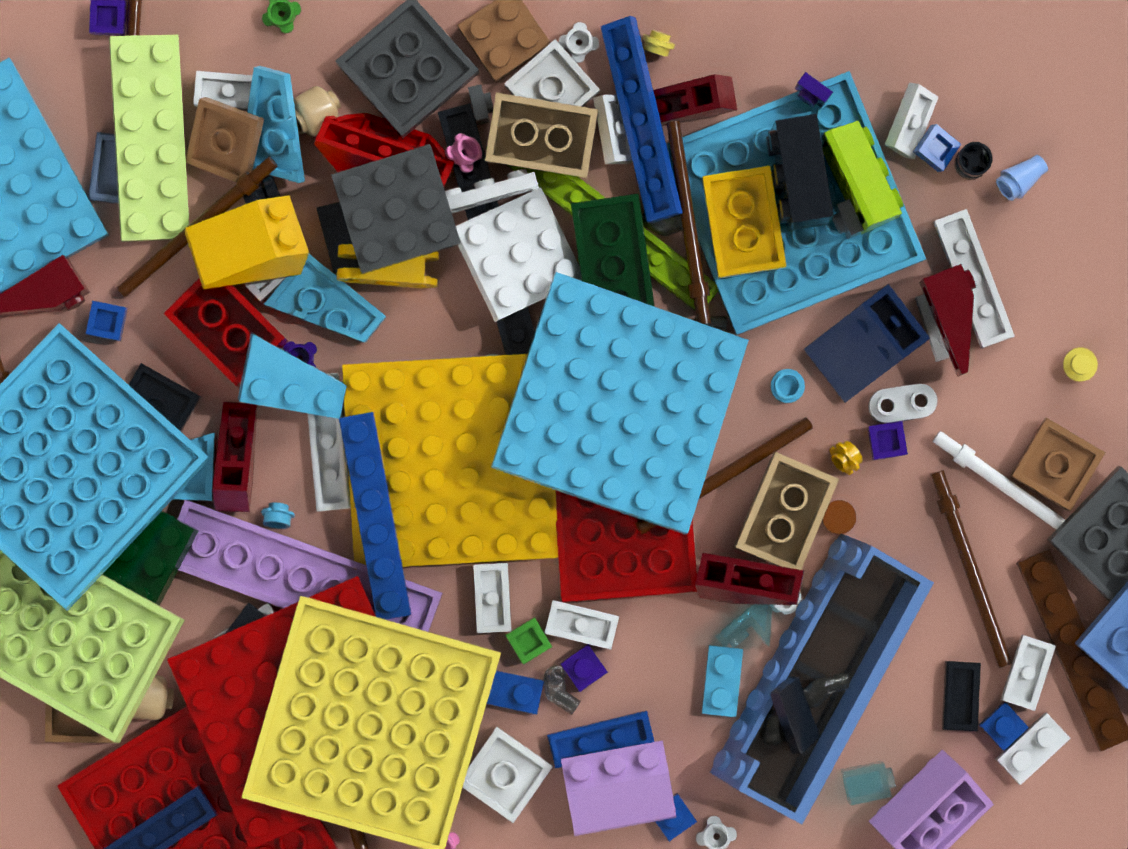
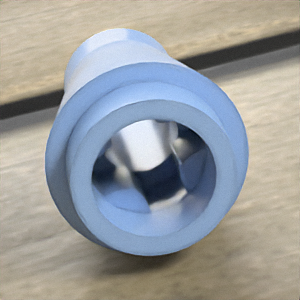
M1035 155L1031 159L1002 170L1001 176L996 179L997 186L1008 200L1021 199L1037 180L1048 171V166L1042 157Z

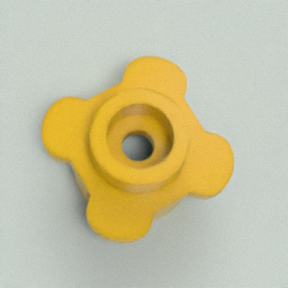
M838 442L835 445L836 448L832 446L829 449L833 464L841 472L851 475L853 470L857 471L860 469L859 464L863 461L862 455L851 442Z

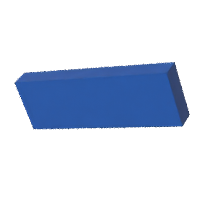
M647 710L547 734L555 769L562 767L561 759L655 742Z

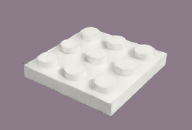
M541 187L456 226L461 241L458 247L495 322L545 299L556 272L581 280L578 262Z

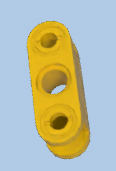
M353 244L338 245V257L357 260ZM439 252L427 254L366 274H361L360 268L337 269V280L360 284L436 288L438 279L424 276L425 263L428 261H438Z

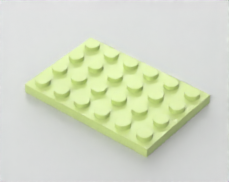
M0 550V678L111 741L120 743L185 620L103 574L66 611Z

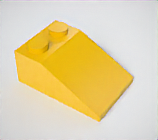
M289 195L255 200L189 226L184 231L203 289L301 275L309 254Z

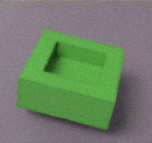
M535 618L505 635L522 664L527 663L552 647Z

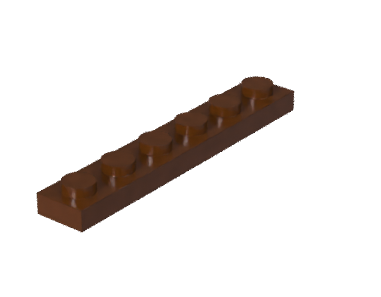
M1050 549L1017 562L1051 643L1056 646L1055 652L1099 751H1104L1127 741L1128 725L1102 667L1075 644L1085 632V628Z

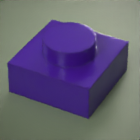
M91 0L89 33L91 35L125 36L126 1Z
M806 72L795 86V89L799 91L797 96L811 107L817 104L823 108L833 93Z
M903 421L867 427L873 460L908 455Z
M589 644L560 663L580 692L608 673Z

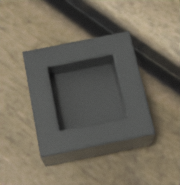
M481 84L468 87L476 125L490 123L488 113L493 112L490 92L483 93Z
M850 199L837 204L834 208L836 214H834L832 219L839 234L845 233L847 239L861 234L863 227Z

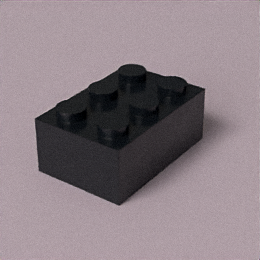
M817 114L776 120L771 131H768V136H766L768 156L775 157L776 165L771 170L774 190L780 189L782 199H780V203H777L780 224L786 223L787 231L827 225L834 215Z

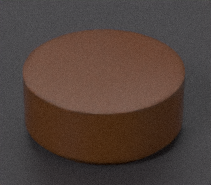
M832 501L829 503L822 519L823 526L833 534L847 533L856 523V511L846 501Z

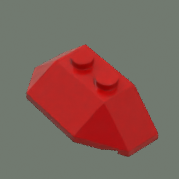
M369 113L346 114L339 117L326 116L314 142L317 149L337 172L430 144L443 186L445 187L455 162L446 157L442 146L430 134L414 129L402 139L384 118Z

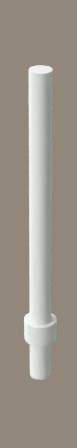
M939 431L933 439V443L954 457V462L963 468L969 467L1057 530L1065 521L1063 517L975 456L976 451L966 444L961 446L942 431Z

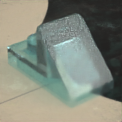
M752 604L714 637L723 647L730 643L734 648L749 636L746 629L751 627L764 644L769 647L773 605Z

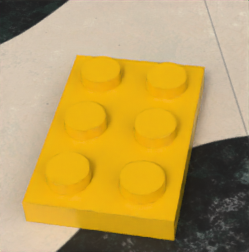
M770 166L702 176L718 279L786 268Z

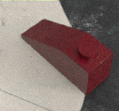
M713 74L653 90L662 126L672 121H680L681 123L738 110L732 77Z
M61 255L0 294V317L61 311L64 308L70 311L84 303L85 299L83 296L90 293L69 258Z
M962 264L926 277L919 282L957 377L966 374L969 370L974 293L972 289L976 288L970 270L964 271Z
M223 402L212 489L215 511L250 512L257 424V405Z
M702 553L695 586L699 598L730 604L797 605L804 570Z

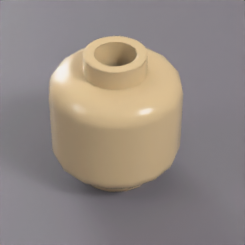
M314 86L294 98L298 132L300 134L306 133L312 137L317 136L326 116L339 117L337 109L341 105L337 96L331 90L326 92L323 88Z
M155 675L133 718L159 720L163 717L165 709H172L174 690L168 688L167 681L163 676Z

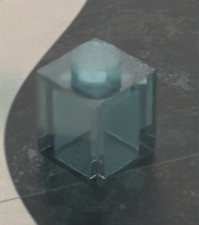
M878 761L841 769L847 801L851 806L892 797L890 788H895L894 775L891 767L885 768L884 762Z

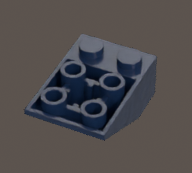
M887 284L805 347L804 351L843 402L846 403L928 341L930 337L892 287Z

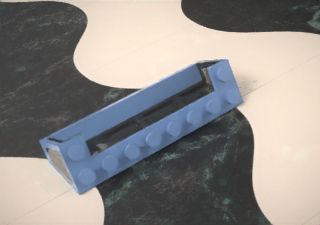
M840 534L838 539L831 544L828 557L822 568L814 575L812 586L805 599L798 604L791 625L781 635L779 647L774 656L764 666L763 676L756 689L749 694L746 707L740 718L732 725L727 742L723 749L716 754L710 773L740 792L803 824L934 582L877 548L847 535ZM788 677H799L820 738L802 754H791L770 693Z

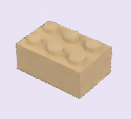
M496 92L485 161L587 178L598 109Z
M777 452L773 453L733 548L772 565L801 570L839 479Z

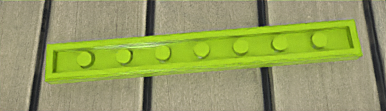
M507 165L513 171L527 169V173L535 172L539 188L541 187L549 199L571 216V203L605 198L577 176ZM644 228L650 277L695 311L694 299H690L688 285L691 284L688 261ZM704 274V281L709 284L710 296H707L709 304L718 292V288L715 282Z

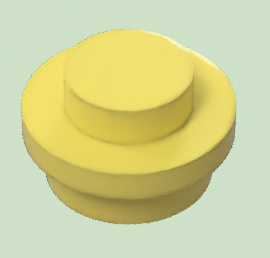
M651 30L650 35L643 34L642 36L644 50L668 57L670 49L674 50L675 44L669 42L670 35Z
M1079 347L1072 349L1064 357V372L1074 381L1083 382L1089 380L1097 371V358L1087 348Z

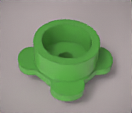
M269 0L270 4L267 12L262 16L263 23L266 26H276L285 34L292 32L295 17L301 13L300 4L298 2L291 3L288 0ZM280 11L285 12L283 17L279 16Z

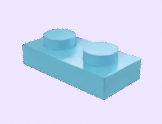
M708 646L702 714L736 717L743 649Z

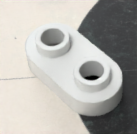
M925 384L882 389L872 395L869 400L868 409L874 420L885 424L920 419L934 412L937 406V395L930 386ZM921 394L926 398V405L924 407H919L915 404L914 399L916 395ZM885 399L890 400L893 404L890 412H885L881 408V402Z

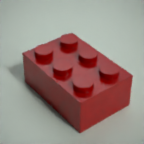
M198 278L163 313L239 389L251 332L279 348H282L288 342L233 285L203 289L200 278Z

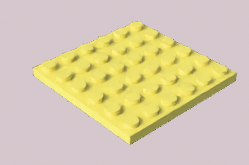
M300 595L242 798L419 848L445 849L501 652Z

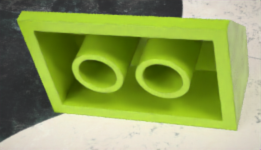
M855 121L824 132L821 137L824 157L845 201L850 199L863 227L861 235L899 218L902 214L900 208L904 207L902 198L896 188L891 190L885 178L889 176V172L881 157L876 159L871 148L875 143L867 127L862 128L859 121Z

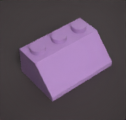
M663 740L561 759L575 836L676 818Z
M942 749L886 805L882 806L869 822L894 849H949L994 804L971 776Z

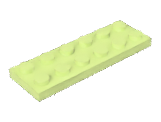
M179 35L110 36L109 47L121 242L172 240L189 225Z

